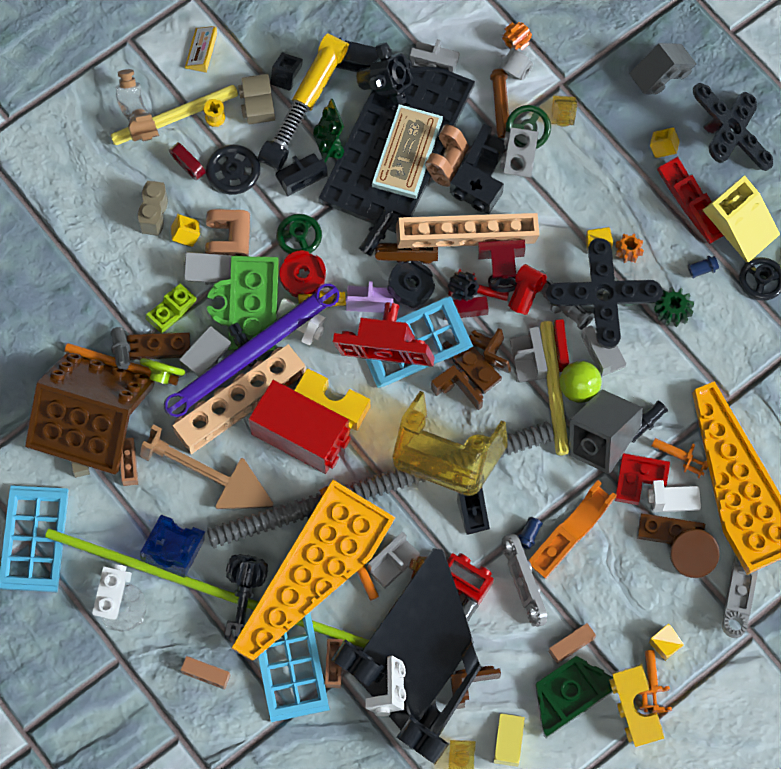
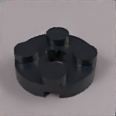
M400 262L392 269L389 275L387 290L398 302L411 308H416L427 302L435 290L433 274L421 262ZM406 280H414L416 287H410Z

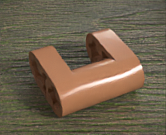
M444 125L439 134V139L446 150L443 156L431 153L425 163V167L436 183L449 187L468 151L469 145L458 128L452 125Z
M209 210L206 216V225L211 228L229 229V241L207 242L205 244V254L249 256L250 213L245 210Z

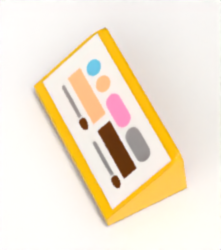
M210 26L195 29L185 69L207 73L217 38V27Z

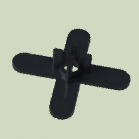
M703 83L696 84L693 87V95L713 118L703 127L708 133L711 132L713 134L716 132L709 144L711 157L716 162L723 163L728 160L733 149L738 145L761 170L768 171L773 167L772 154L746 129L757 109L756 98L752 94L742 92L729 110L726 104L719 100L708 85Z
M596 238L588 246L591 282L553 283L547 288L545 295L547 301L553 306L593 305L597 342L603 348L612 349L619 344L621 339L617 304L655 303L660 300L663 289L655 280L615 281L611 245L603 238ZM604 290L609 292L607 301L598 299L597 295H603Z

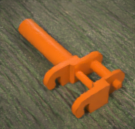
M657 438L654 439L651 447L687 462V465H683L685 468L684 472L689 470L698 474V478H700L701 475L704 476L705 474L702 471L708 468L706 460L702 462L693 458L692 452L696 444H692L689 452H686ZM691 461L702 465L701 470L690 466Z
M647 650L645 651L650 690L638 693V695H642L643 706L639 707V709L644 710V712L652 710V713L671 712L672 707L664 708L657 705L656 693L669 691L670 687L665 686L662 688V686H658L655 651ZM647 695L653 696V705H648Z

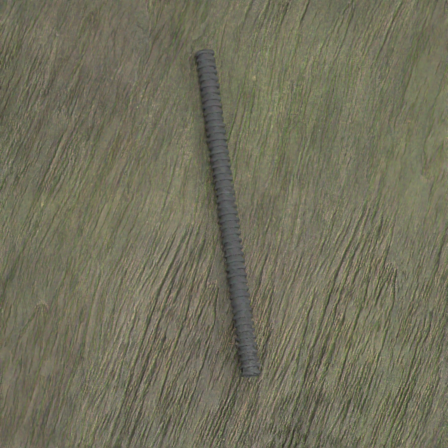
M545 421L543 425L530 426L528 430L523 428L521 432L519 430L515 431V434L510 432L508 436L494 437L493 441L488 439L486 443L484 441L480 442V445L475 443L473 447L466 446L464 450L459 448L458 452L453 450L452 454L447 452L445 456L438 455L436 459L434 457H431L429 461L424 459L423 463L418 461L416 465L409 464L407 468L402 466L401 470L396 468L394 472L390 470L388 474L374 475L372 479L367 477L366 481L361 479L359 483L352 482V485L345 484V487L364 499L369 500L368 497L376 498L377 494L382 496L384 492L390 493V490L395 492L399 487L404 489L406 485L411 487L412 483L417 485L419 481L433 480L434 476L439 478L441 474L447 475V472L452 474L456 469L461 471L463 467L468 469L469 465L474 467L476 463L490 462L491 458L496 460L498 456L500 458L504 457V454L509 456L511 452L525 451L526 447L531 449L532 445L537 447L539 443L553 442V430L551 425ZM316 493L315 497L310 495L309 499L304 497L299 502L294 500L295 503L293 504L288 502L286 506L281 504L280 508L275 506L273 510L269 511V509H266L264 513L259 511L258 515L253 513L251 517L244 516L242 520L237 518V521L233 522L231 520L229 524L224 522L220 527L218 525H215L213 529L208 527L207 533L211 546L217 548L219 544L224 546L225 542L230 544L231 540L239 541L238 538L241 537L246 539L247 535L252 537L254 533L259 535L260 531L263 530L268 532L267 529L269 528L274 530L276 526L281 528L282 524L287 526L289 522L293 521V523H296L298 519L303 521L304 517L309 519L322 496L320 493Z

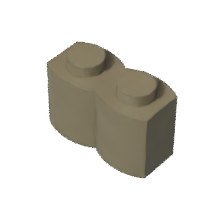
M262 74L242 77V85H238L240 99L245 98V104L241 105L243 118L248 119L249 125L275 121L269 75Z
M147 181L142 190L143 202L138 210V220L142 234L158 236L164 226L163 214L167 209L168 197L163 182Z

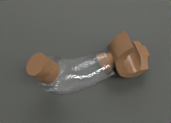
M125 69L117 72L118 77H121V79H119V85L116 86V99L120 110L129 121L128 127L132 140L148 141L152 140V137L159 136L155 121L143 103L140 83L135 82V78L132 77L134 70Z

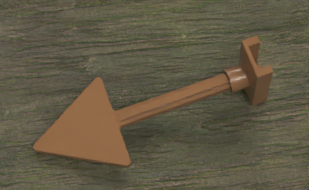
M154 424L152 425L149 439L142 444L140 457L149 461L154 453L162 457L166 456L224 486L225 489L215 506L216 509L273 507L272 500L244 458L239 460L232 476L228 477L169 447L168 443L160 440L162 428Z

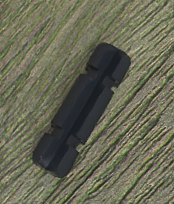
M234 323L228 327V331L231 337L235 338L233 340L238 348L249 341L246 335L242 334L241 331L243 330L239 323ZM259 358L248 364V366L252 367L260 361Z

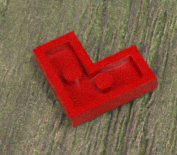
M623 453L615 501L639 505L643 483L652 485L653 481L663 480L664 487H666L670 462Z

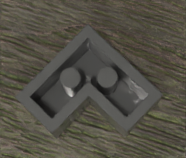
M658 43L629 75L644 94L656 95L665 89V84L670 79H685L692 73L691 69L696 65V62L682 44Z

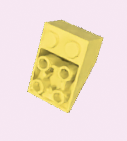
M746 176L734 182L703 209L704 213L746 263L780 235L760 193Z

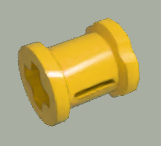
M216 99L206 101L203 108L206 123L211 127L221 126L225 122L223 103Z

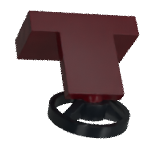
M525 239L478 242V260L491 259L492 275L488 278V286L493 291L506 293L515 290L517 285L515 281L517 275L515 258L525 256ZM509 284H510V285H513V286H511V287H498V285H502V286H506V285H509Z

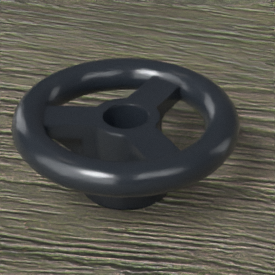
M765 257L754 258L745 263L739 274V281L743 291L756 300L766 301L777 297L781 293V266L774 260ZM747 272L755 277L757 283L756 292L747 284ZM760 275L765 276L767 279H762ZM779 279L775 290L763 294L765 285Z

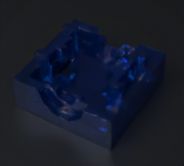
M161 514L140 551V561L185 578L205 541V531L195 527L192 529L187 527L182 529L174 523L172 518ZM162 539L165 540L164 543H163V546H162V545H159V544H157V546H156L157 540H159V541H162Z

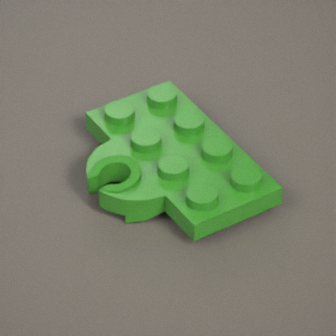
M231 256V279L221 280L214 284L207 296L211 300L216 297H222L225 300V305L221 309L207 306L212 319L220 325L227 327L234 323H239L243 330L241 331L242 334L244 333L248 340L277 321L279 258ZM229 333L228 340L231 342V346L228 350L235 351L238 347L233 340L235 338L231 337ZM274 345L268 351L273 352L276 349V345Z

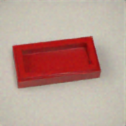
M564 319L555 320L553 325L559 372H562L569 365Z

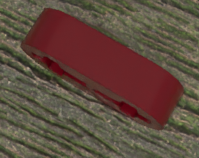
M177 142L169 149L173 159L194 180H198L206 173L200 162L181 143Z

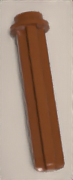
M500 68L492 71L490 80L493 81L497 136L505 138L506 121L509 117L506 87L508 74Z

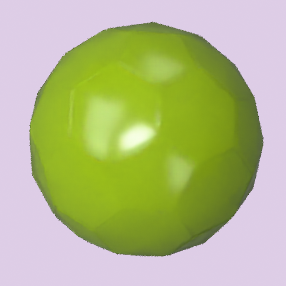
M576 361L563 369L559 383L562 393L570 401L585 403L599 393L602 379L600 372L593 364L586 361Z

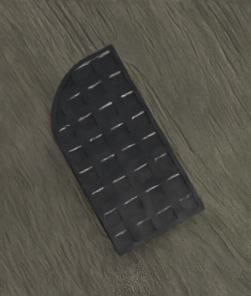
M438 67L411 68L412 83L409 87L402 90L405 92L406 103L403 106L443 116L432 153L442 155L445 147L439 139V134L444 125L456 126L475 86V81ZM373 90L343 148L344 154L342 158L337 160L318 200L319 203L371 224L376 223L384 209L396 217L388 228L389 231L396 233L398 219L413 216L431 175L426 169L416 199L372 187V182L398 106H395L391 100V94L381 96L376 90Z

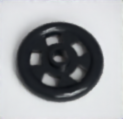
M226 145L217 149L210 156L206 165V176L209 183L217 191L228 195H237L248 191L256 184L260 175V162L253 151L241 145ZM236 154L244 156V160L241 162L239 159H236ZM223 156H226L228 160L221 165L218 161ZM231 166L237 167L234 171L229 170ZM244 167L251 168L250 175H243L245 171ZM222 171L225 178L218 180L215 173ZM240 179L241 184L230 186V180Z

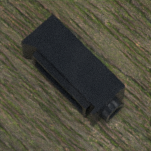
M345 40V42L349 43V47L341 63L337 64L336 68L358 72L360 68L370 67L372 62L379 59L376 47Z

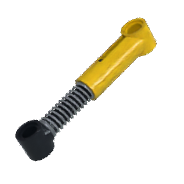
M329 33L324 36L320 43L318 54L292 98L294 103L291 105L292 108H289L290 111L287 112L288 115L283 119L284 122L280 125V129L276 132L274 139L266 141L258 155V161L278 171L282 169L289 155L287 148L289 147L288 144H291V137H294L295 130H298L297 126H300L299 123H302L301 119H304L303 116H306L305 112L307 113L308 110L312 111L337 64L341 63L344 59L349 43Z

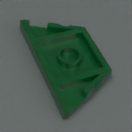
M575 656L538 681L535 686L545 739L613 693L609 681L613 677L599 667L592 666L584 659Z

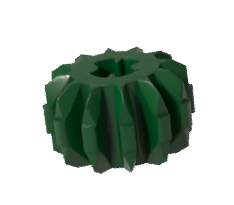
M673 287L669 288V292L663 290L660 300L655 302L656 306L654 307V312L659 313L658 321L665 319L666 326L673 322L675 327H678L680 322L686 324L688 317L693 315L694 301L689 300L690 293L683 295L682 288L678 292H675Z

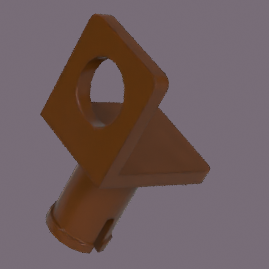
M498 328L493 337H488L473 330L471 333L474 336H469L472 345L485 350L483 353L484 358L491 366L510 373L509 361L495 355L504 340L502 329Z

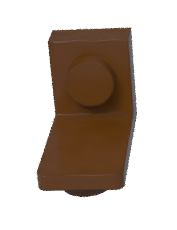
M454 365L431 381V390L436 396L442 392L444 394L449 392L455 386L454 383H456L477 410H480L483 406V395L477 387L473 388L468 383L469 379L462 369L458 370Z
M494 666L481 667L473 682L499 679L501 677V669H495ZM465 669L455 671V674L451 675L450 681L453 695L467 676ZM468 690L456 709L465 708V701L469 700Z

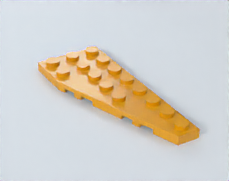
M714 381L696 388L692 395L722 530L748 575L781 560V494Z
M332 480L231 649L251 661L255 660L371 560L395 517Z

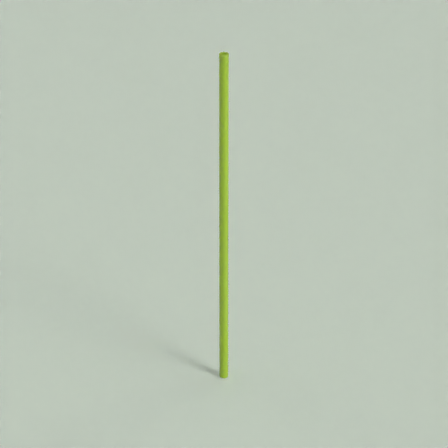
M49 528L46 532L45 538L238 604L239 597L234 596L233 592ZM248 598L247 608L254 610L259 601ZM303 619L295 625L304 627ZM312 620L315 632L335 639H343V641L346 639L351 644L364 648L369 641L360 636Z

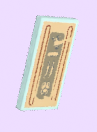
M399 105L372 182V187L416 199L426 171L425 163L432 153L443 116Z

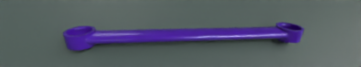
M332 284L319 286L314 294L179 392L169 395L164 401L165 412L171 417L183 416L189 407L322 310L335 305L339 300L338 289ZM328 287L331 289V291L319 298V292L322 288ZM334 294V299L330 304L323 303ZM177 396L181 398L180 401L168 408L170 398ZM182 404L185 405V407H184V409H183V411H182L181 413H179V414H173V413H172L175 409H177L178 407H180Z

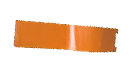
M599 480L589 489L587 495L575 511L562 524L558 525L529 559L532 568L543 578L547 579L577 542L593 528L617 495L613 492L609 495L600 488L602 483Z

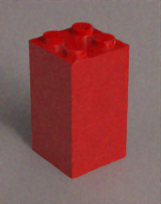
M274 379L249 418L251 435L324 474L328 472L329 468L333 469L339 460L338 453L341 448L345 449L351 439L349 436L351 430L349 428V419Z

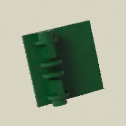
M330 99L327 107L323 109L322 117L313 130V137L324 162L327 161L328 157L340 159L344 154V149L339 139L344 124L333 99Z

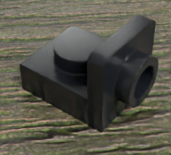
M282 52L272 66L270 84L291 91L294 77L302 67L303 59Z

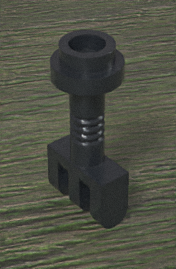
M238 585V589L235 590L234 596L239 597L235 621H227L225 638L230 639L233 629L236 630L234 640H236L244 628L248 598H254L252 587Z

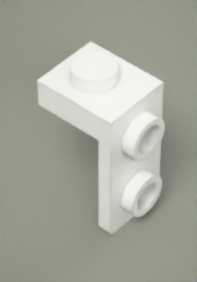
M284 298L277 311V320L298 304ZM317 314L296 329L304 333L301 342L310 346L315 340L319 341L324 332V327L322 326L326 317Z
M663 480L653 481L651 489H648V503H652V512L699 511L701 509L700 490L698 486L664 488Z
M113 563L111 568L103 566L92 612L93 615L113 620L117 619L125 583L130 582L132 573L126 572V566Z
M394 656L387 657L388 695L366 698V709L374 712L376 716H389L390 712L404 710L406 692L403 677L406 671L401 660Z

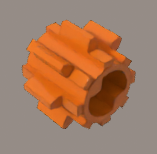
M512 22L505 28L506 32L502 35L506 46L510 49H520L521 51L529 45L528 41L532 38L529 28L522 22L516 24Z
M623 234L622 239L616 241L615 247L618 248L616 257L624 259V263L627 261L636 263L638 256L643 255L644 250L641 248L643 240L637 239L635 234H632V236Z

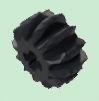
M249 554L232 555L226 567V577L231 583H236L237 585L252 588L263 586L267 578L268 564L263 559L250 556Z

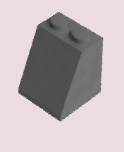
M602 389L570 419L569 456L609 474L640 429L643 407Z

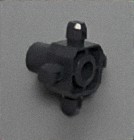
M387 42L376 45V53L379 59L372 62L370 67L358 70L356 75L357 83L362 90L373 89L381 96L391 94L390 97L395 106L403 105L406 103L405 92L402 90L409 87L412 83L410 72L412 63L402 53L391 54L392 51Z

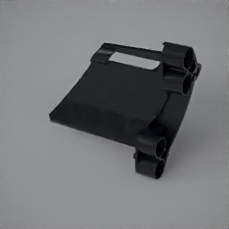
M432 549L362 651L345 639L331 659L352 674L372 697L388 695L387 657L394 656L403 662L406 671L403 677L406 692L404 710L390 712L389 717L401 730L396 738L434 765L449 745L448 742L439 736L481 668L473 645L474 641L443 549ZM463 661L467 676L443 711L440 712L436 706V697L460 662Z

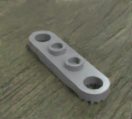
M516 534L504 536L502 538L503 552H505L504 555L509 560L507 564L523 607L528 611L529 622L533 627L543 626L547 622V613L540 596V587L535 582L532 574L531 563L525 556L518 536Z
M736 554L733 560L722 619V630L731 638L741 637L748 628L758 570L747 575ZM729 621H738L741 625V629L736 631L735 629L732 630V627L730 628Z

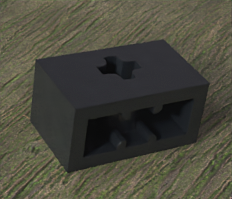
M466 162L463 163L450 182V193L459 201L464 200L471 204L478 212L490 214L503 194L504 183Z

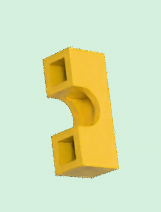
M307 368L294 391L349 419V428L358 431L371 407L370 399L349 389L341 400H330L325 396V392L329 387L328 378Z
M642 664L613 672V679H609L613 694H619L621 703H617L621 718L626 717L629 726L625 728L628 741H633L635 747L664 739V732L657 712L642 714L635 709L633 700L638 693L649 690Z

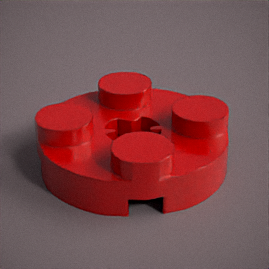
M309 251L293 252L284 259V263L280 267V281L284 289L293 297H298V294H314L319 286L325 284V264L319 256L309 254ZM304 269V272L308 271L309 274H307L306 278H299L297 276L299 270Z

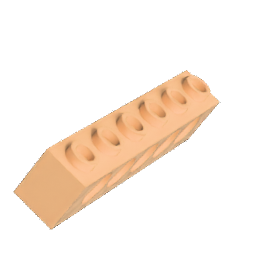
M538 213L399 218L396 224L397 248L478 246V242L524 239L525 244H535L539 237Z
M289 344L285 347H278L265 361L260 360L254 364L251 371L238 375L231 385L218 389L208 401L198 403L194 411L188 415L184 414L178 417L175 424L172 425L174 433L189 453L193 454L254 411L273 379L288 387L304 375L306 371L305 364ZM275 367L283 369L278 374L272 373L271 370ZM257 380L264 383L260 387L252 386V383ZM236 394L245 396L240 401L232 399ZM221 407L225 409L222 414L213 413L216 408ZM198 421L206 423L202 428H196L194 424Z

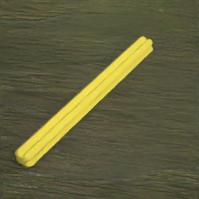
M230 85L156 115L152 119L155 121L156 128L159 129L203 111L205 103L209 99L225 102L237 97L238 92L234 85ZM129 127L111 134L114 145L132 140Z
M543 321L540 324V331L548 370L546 378L555 450L557 455L562 456L569 453L562 391L559 383L560 375L552 321Z

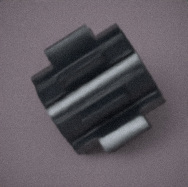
M461 271L454 273V276L450 277L448 284L449 291L453 293L452 297L459 301L462 299L468 301V299L472 300L477 295L479 288L478 282L474 280L475 275Z

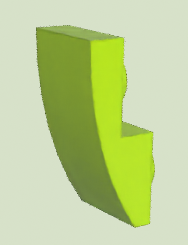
M180 283L163 297V302L146 314L145 319L162 334L188 311L197 298Z

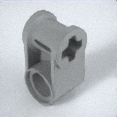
M511 48L500 68L516 78L524 80L531 71L533 63L527 56Z

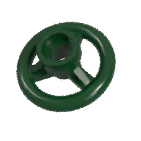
M523 105L513 110L506 121V132H510L511 128L524 129L527 123L532 124V131H537L536 121L541 117L544 122V133L540 139H537L536 149L546 143L550 136L551 122L546 112L534 105ZM534 112L530 119L523 120L521 124H513L519 114ZM515 137L514 144L517 147L522 148L526 146V143L520 142Z
M293 214L286 217L279 224L276 239L280 248L287 254L301 250L309 251V254H311L321 243L322 230L319 223L313 217L306 214ZM291 223L289 230H284ZM312 226L315 230V239L308 246L306 236L308 235L309 228ZM296 232H302L301 235H297V234H295V233H296ZM283 238H293L296 242H299L301 249L289 247Z

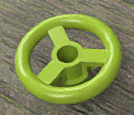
M145 358L140 359V364L149 367L151 370L149 380L168 384L169 377L172 374L179 376L186 374V371L182 368Z

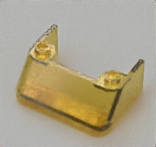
M419 391L401 419L392 455L394 466L398 470L464 495L476 494L508 446L506 422L501 420L491 437L477 434L469 437L464 445L423 430L426 425L427 410L425 394Z

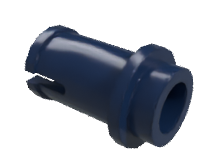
M710 255L707 256V259L688 264V270L692 278L709 272L715 273L719 269L716 257H711Z
M534 517L528 518L522 533L518 535L522 548L529 550L535 545L534 540L543 525L540 520Z

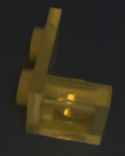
M553 96L551 124H557L561 127L574 125L578 103L576 97Z
M450 740L449 769H474L476 741Z

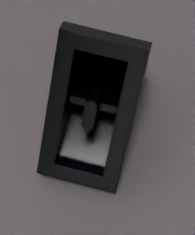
M482 486L458 491L457 504L466 535L489 530L490 526Z

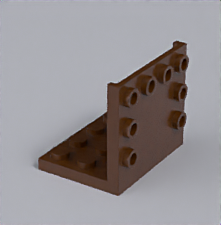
M66 353L36 384L25 447L116 475L119 471L129 417L154 388L155 381L149 380L150 378L142 373L134 374L124 369H119L117 366L105 365L99 360H88L76 353Z

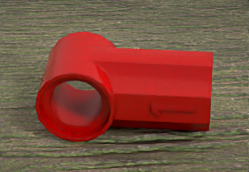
M524 264L516 275L515 281L517 285L508 304L510 309L523 315L528 314L536 293L540 292L546 283V274Z

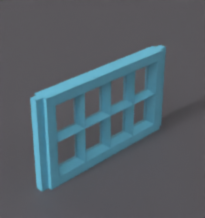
M451 296L396 320V322L408 323L413 333L410 323L424 318L430 333L417 340L424 341L431 337L433 338L438 353L434 354V364L473 347ZM443 310L449 325L435 331L428 315ZM451 329L457 344L443 350L437 335ZM366 359L377 388L385 387L429 367L413 364L406 367L404 363H398L400 370L387 375L381 360Z
M10 486L0 566V589L58 592L63 543L45 538V536H37L38 521L56 522L55 531L65 532L69 489ZM18 500L36 501L34 515H17ZM40 502H59L57 517L39 516ZM15 520L33 521L32 536L14 535ZM13 540L31 541L30 555H11ZM36 541L54 542L53 557L34 556ZM10 562H29L27 577L9 576ZM33 563H52L50 578L32 577Z
M310 612L302 618L306 634L288 638L286 632L282 635L283 639L275 641L270 646L284 645L287 660L269 664L266 650L258 656L271 722L330 710ZM307 640L310 655L292 659L289 643ZM311 661L314 677L296 680L293 665ZM288 666L291 682L273 685L270 669ZM315 682L318 698L300 702L297 686ZM292 687L295 703L277 707L274 691Z

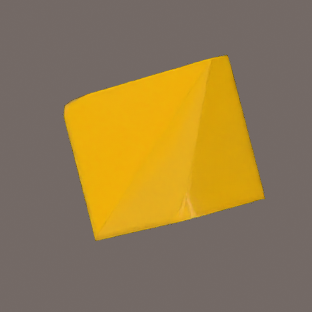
M672 127L653 132L650 147L655 158L677 154L679 138L675 128Z
M177 214L171 225L172 241L193 247L200 236L199 221Z
M610 227L587 231L585 239L587 251L590 242L596 238L607 240L612 248L613 239Z
M669 623L649 641V644L665 661L684 646Z

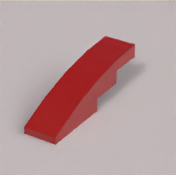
M677 156L657 168L670 192L707 242L711 244L723 237L724 235L703 211L712 202L707 192L703 194L693 175L689 176L679 157Z

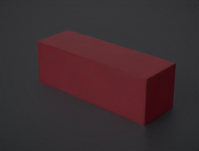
M487 296L474 297L472 300L468 299V301L463 299L461 301L453 300L460 318L488 315Z

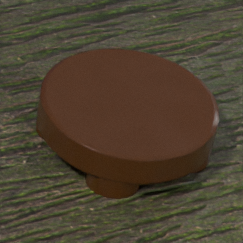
M687 529L676 535L672 540L670 547L671 562L674 568L686 577L700 578L708 575L714 570L719 560V546L714 537L704 530Z

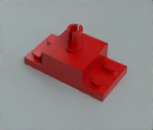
M390 302L384 304L382 320L360 318L357 336L350 331H342L341 334L334 333L332 342L341 356L429 367L434 365L435 357L428 344H425L422 340L415 339L408 323L396 322L400 306L392 303V306H390Z

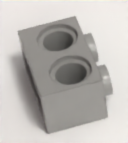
M511 128L510 132H506L504 145L508 146L507 155L502 154L500 168H504L505 174L524 177L532 176L539 132ZM519 134L527 137V144L522 148L514 144V139ZM514 157L522 158L524 162L522 169L517 171L512 169L510 162Z

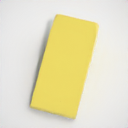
M500 714L494 755L495 764L519 766L525 717Z

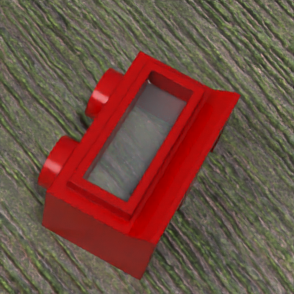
M452 553L447 562L459 596L465 594L480 605L493 585L494 578L491 577L492 573L483 566L476 568L471 565V560L464 554L459 553L457 556Z

